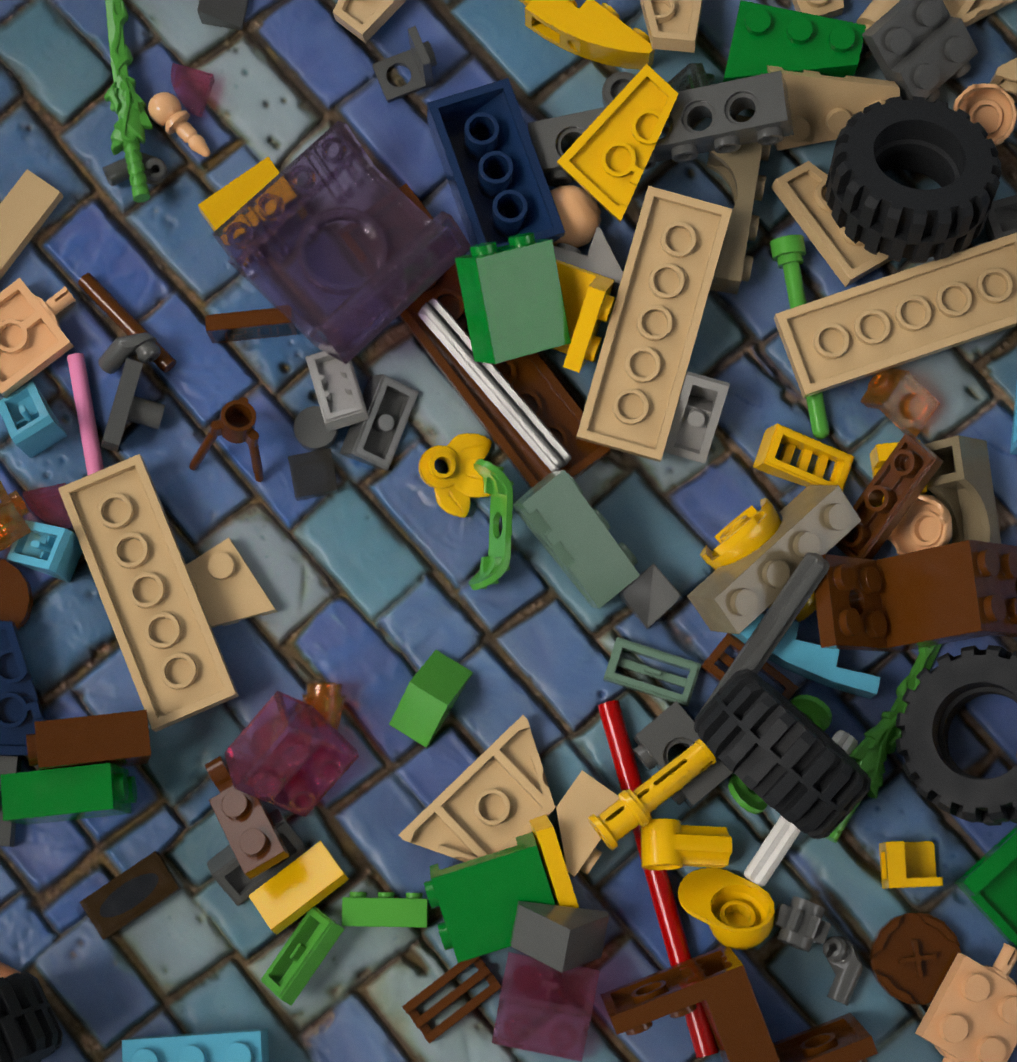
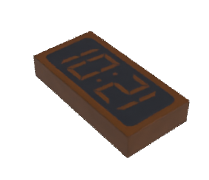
M290 307L205 316L206 332L212 343L297 335L296 319Z

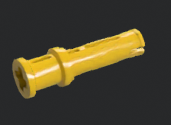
M697 739L693 745L662 767L634 791L630 789L622 790L618 794L619 799L598 816L592 814L587 819L603 842L613 851L618 847L617 841L638 825L642 827L649 823L648 820L651 819L650 813L680 791L708 767L717 763L716 758L702 740Z

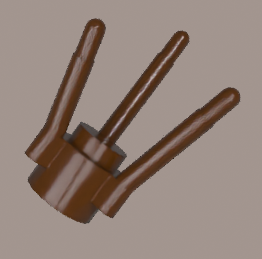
M241 397L239 400H233L222 408L220 420L211 423L209 433L189 464L191 470L198 468L217 437L222 436L231 443L246 442L248 444L255 480L257 482L263 481V467L258 446L259 434L254 430L256 412L253 406L248 403L247 398Z

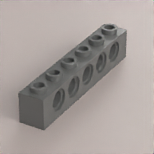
M781 70L679 91L678 98L665 126L670 127L666 136L658 139L645 170L654 167L656 162L672 159L676 162H686L697 158L700 153L710 151L731 153L740 149V145L755 142L761 145H771L781 142L785 136L794 135L788 89ZM606 107L528 123V132L549 186L558 187L572 183L573 178L557 164V161ZM746 109L755 110L750 120L746 122L735 121L736 116L741 111ZM702 118L712 119L711 124L705 130H693L698 120Z

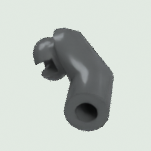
M142 153L144 173L147 178L146 183L151 185L160 184L167 177L166 164L157 157ZM125 158L103 167L104 175L110 186H115L129 180L130 175H128V165Z
M146 332L117 337L99 358L98 364L106 373L114 374L126 361V358L138 355V359L142 363L153 362L160 356V348L156 345L157 339Z

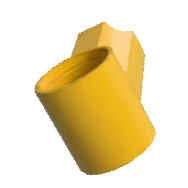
M667 818L649 819L647 825L644 827L640 826L641 868L675 870L683 866L723 868L729 864V858L732 854V836L729 835L727 827L681 825L680 820Z

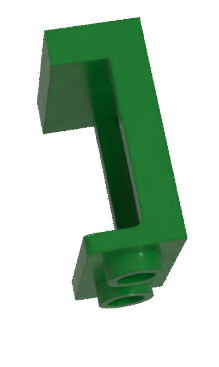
M1016 825L954 883L1007 942L1017 949Z
M533 832L515 837L517 846L445 869H440L438 863L429 866L431 880L424 882L426 894L432 909L440 906L445 921L437 924L445 951L454 949L458 963L511 946L510 942L518 901L556 905Z

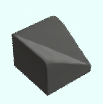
M654 563L619 593L621 600L646 629L650 628L681 602L682 599L680 593Z

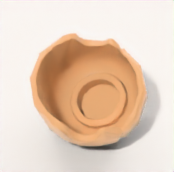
M991 83L972 84L955 99L952 110L957 112L958 109H961L970 115V121L973 124L979 122L988 133L987 139H992L995 146L1002 144L1014 131L1017 120V109L1014 99L999 85Z
M560 185L550 190L565 230V235L553 242V246H556L558 243H565L579 248L589 244L594 237L597 226L600 227L601 211L597 202L586 190L575 185Z
M920 493L887 539L894 545L899 555L947 545L953 535L951 514L938 498Z

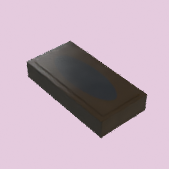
M154 851L80 901V904L102 939L107 940L182 888L159 852Z

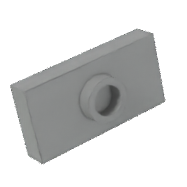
M347 345L306 356L327 432L369 420Z

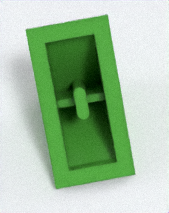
M435 650L409 682L389 725L427 748L470 680L473 672L438 650Z

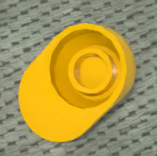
M714 867L695 870L686 875L680 882L678 899L683 909L691 916L708 924L717 941L724 946L735 950H747L758 946L769 936L775 920L774 901L769 893L757 884L728 870Z

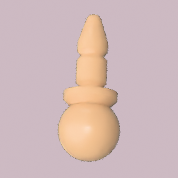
M168 92L155 94L148 103V114L152 121L158 125L165 126V131L169 135L176 132L185 143H188V146L194 152L204 157H209L211 152L205 139L197 134V130L187 122L190 114L186 110H182L178 98Z

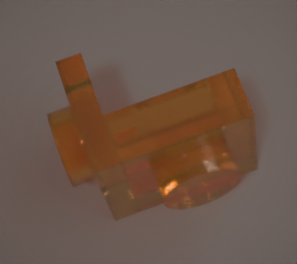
M888 369L876 374L870 380L868 390L861 398V402L866 407L879 409L904 434H910L914 437L918 436L941 404L909 371Z
M0 481V551H2L13 542L29 534L31 530L23 517L30 510L17 490L8 493Z

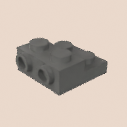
M900 0L862 34L886 80L895 81L899 86L902 100H910L912 96L925 97L926 102L933 103L941 95L939 87L949 78L956 79L965 75L971 69L970 60L979 53L962 19L951 17L943 0Z

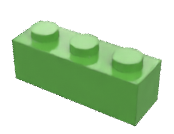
M350 892L349 897H342V926L428 928L429 900L423 899V893H406V898H394L395 893L378 892V898H366L367 892Z

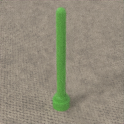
M787 235L776 238L770 242L772 259L778 263V268L783 269L791 309L807 303L800 265L804 263L803 256L806 255L804 237L802 235ZM823 392L806 397L812 434L815 438L821 440L829 435L830 430Z

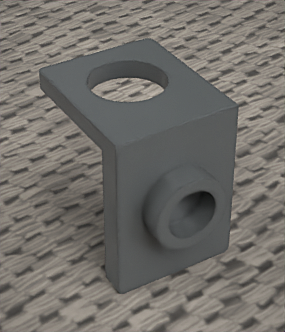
M416 26L407 29L410 50L372 65L387 102H392L434 85L432 67L437 65L436 57L429 41L422 43ZM395 66H404L411 72V79L404 86H393L387 80L389 70Z

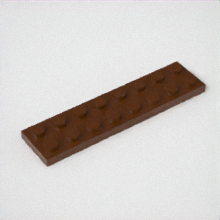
M405 183L337 232L338 236L531 489L551 473L550 469L419 317L418 313L421 307L436 298L469 335L455 258L462 255L407 183ZM538 353L494 364L571 454V460L561 470H565L574 480L611 453V448L576 439L583 412Z

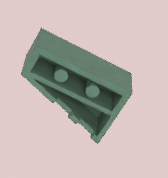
M565 470L551 472L513 503V509L591 607L600 609L640 576L634 567L638 561L623 542L617 544L608 531L611 528L609 523L596 508L592 509L582 495L583 491L577 482Z

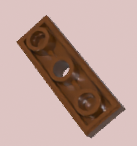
M905 433L853 506L861 522L844 536L836 546L848 557L873 559L944 461L913 435Z

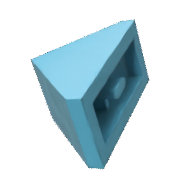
M33 380L17 389L7 398L0 400V414L12 441L30 458H33L68 436Z
M22 519L6 560L70 583L82 554V549L73 531Z

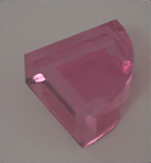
M173 63L171 82L176 96L189 112L202 117L215 81L213 74Z
M66 483L23 492L28 507L41 520L57 527L73 528L58 488L67 485Z

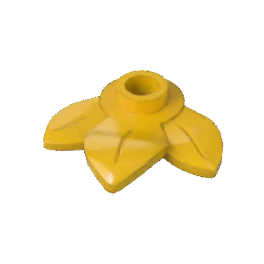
M473 433L459 434L447 446H433L422 454L418 464L419 474L428 486L434 488L437 504L446 513L465 518L470 509V498L491 496V494L484 493L483 477L473 466L477 459L484 460L491 448L492 442L487 437ZM437 459L444 460L447 463L448 471L446 474H441L435 469L434 464Z

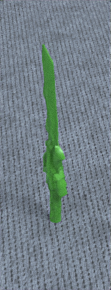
M105 0L114 83L107 90L104 99L107 102H111L110 109L116 112L119 119L114 124V130L111 134V150L113 155H117L124 150L133 200L141 203L150 199V193L146 183L147 178L144 173L145 168L142 162L140 143L144 145L146 142L144 129H153V125L144 110L146 103L136 93V80L130 77L128 72V66L132 63L133 57L130 49L125 44L123 26L129 18L123 0Z
M942 644L918 648L919 655L909 675L896 689L897 699L891 710L882 712V719L879 723L864 733L865 739L849 755L856 760L860 768L871 778L870 791L867 793L871 798L877 799L879 787L883 786V774L886 772L883 763L887 759V754L895 752L896 739L902 738L901 729L896 727L897 713H905L907 703L902 701V698L907 688L915 691L921 682L916 676L925 667L930 670ZM856 807L828 837H825L826 839L837 843L843 833L842 830L845 829L849 819H851L856 811Z

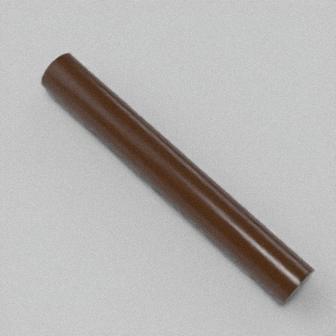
M86 273L79 279L78 285L127 335L144 332L150 334L91 273ZM156 341V345L160 348V356L153 362L164 373H167L175 366L177 361Z

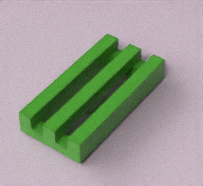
M314 906L304 916L261 978V982L278 998L292 1006L342 934L344 928L325 912Z

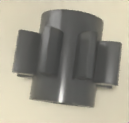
M793 896L790 906L778 904L775 912L774 926L781 928L777 940L805 952H810L813 942L818 945H824L832 925L822 920L825 908Z

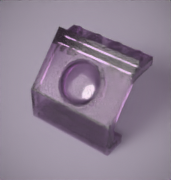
M337 121L212 233L231 259L228 262L290 320L315 347L344 364L353 359L456 263V257L463 256L470 250L471 246L450 214L441 211L432 220L382 174L370 160L348 125L341 121Z

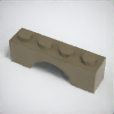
M737 115L735 121L746 122L752 117ZM758 142L740 145V149L731 153L710 151L708 154L706 167L719 174L725 180L731 190L734 208L730 216L710 287L712 291L737 294L741 281L749 282L753 256L745 255L747 241L756 240L760 216L752 215L754 200L762 201L766 181L765 175H758L760 160L768 161L771 145H761Z
M957 435L924 444L944 461L928 482L927 489L947 507L951 514L952 543L976 540L1001 544L987 441Z
M808 485L779 512L782 516V523L766 543L748 556L729 565L717 568L687 595L711 631L739 635L775 601L807 553L826 554L861 522V519L839 485Z

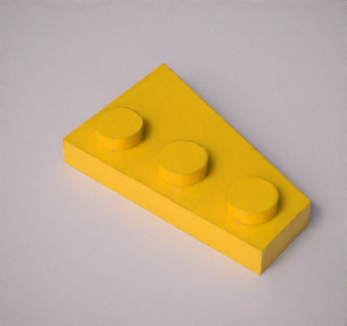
M648 64L638 72L557 161V164L620 223L679 95Z

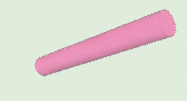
M74 353L67 356L87 475L104 469L85 357L83 353Z

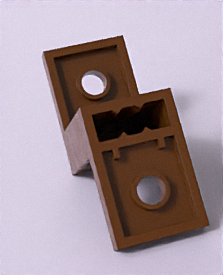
M965 540L878 560L828 554L821 555L830 564L828 572L814 591L821 648L901 652L989 635L1017 637V546Z
M726 946L600 994L617 1035L626 1032V1035L642 1033L652 1027V1021L666 1015H670L671 1018L685 1016L693 1012L697 1008L696 1004L701 1002L723 1062H867L868 1057L878 1054L872 1036L851 1013L773 1043L744 965L732 949Z

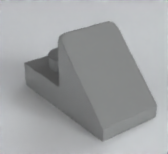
M599 226L596 228L587 256L582 255L578 248L569 244L558 243L554 246L556 260L613 279L614 283L610 294L617 296L623 271Z
M687 371L664 452L706 463L730 383Z

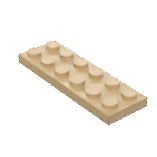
M648 186L576 439L661 462L732 208Z
M1017 232L951 254L947 258L937 261L933 260L776 313L773 319L803 398L1017 326Z
M140 454L58 488L144 710H147V718L152 730L157 732L239 697L143 457Z

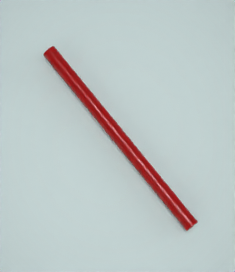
M613 700L598 705L621 791L628 789L634 791L642 784L620 702L619 700ZM640 825L633 829V834L641 859ZM643 869L670 966L692 959L667 870ZM699 1002L696 1004L697 1008L693 1012L685 1015L696 1058L718 1053L714 1035L703 1006Z

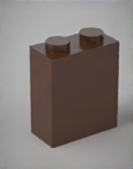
M147 710L34 722L35 733L26 734L29 766L38 765L39 770L112 763L121 767L148 764L151 757Z

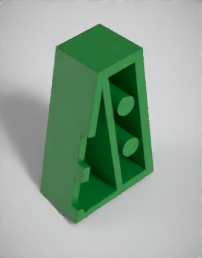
M740 0L723 82L768 73L767 65L782 67L785 71L803 73L804 70L820 72L821 75L844 78L846 75L854 76L859 63L864 39L862 34L865 32L866 25Z

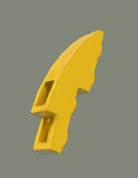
M519 0L526 6L525 26L563 50L591 61L620 68L641 70L646 64L650 67L653 65L655 49H652L649 36L638 28L631 29L623 23L615 9L606 3L599 4L595 0H586L578 8L575 0Z

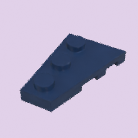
M0 621V755H28L26 734L35 733L34 722L46 720L15 622Z

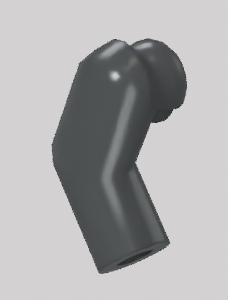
M831 936L826 939L823 945V953L835 973V978L827 997L848 1006L862 974L863 965L853 944L847 938Z

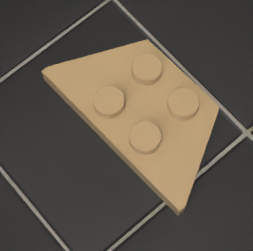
M522 715L399 834L401 839L462 862H467L517 846L515 837L532 832L529 820L545 814L548 817L556 807L528 719Z

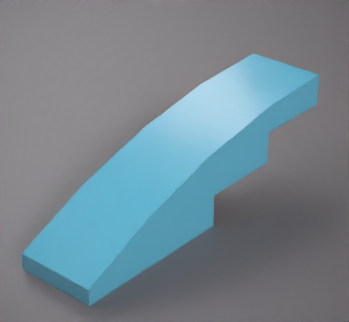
M760 614L739 635H732L745 644L765 614ZM793 621L768 658V660L786 670L830 688L868 699L873 698L878 693L881 677L836 667L840 649L821 648V645L796 640L799 622Z

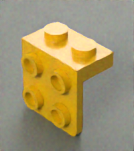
M556 260L571 343L552 349L567 354L563 367L579 373L587 361H595L599 352L602 337L597 336L601 321L607 323L615 303V297L610 296L614 280Z

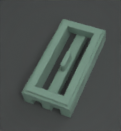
M617 637L603 680L671 703L677 701L681 706L688 707L701 664ZM621 651L631 652L689 671L688 678L686 679L621 658ZM616 667L684 688L683 694L615 673Z

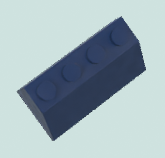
M509 78L427 103V124L471 246L486 242H496L497 247L509 244L508 237L534 232L535 239H552L553 242L565 235L564 227Z

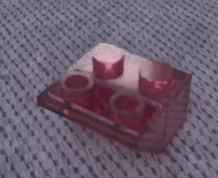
M277 691L224 752L234 789L303 817H306L359 757L358 751L313 706L280 691Z
M509 952L492 1043L582 1062L600 970L578 966L561 973L528 955Z

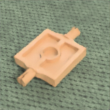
M18 278L0 292V394L4 398H7L74 347L60 329L59 321L56 317L58 313L76 301L65 286L45 302L42 298L34 295L21 278Z
M1004 943L992 967L979 964L961 953H958L915 1032L916 1035L935 1046L938 1052L944 1056L942 1062H1008L1017 1044V985L1009 977L1017 961L1016 948Z

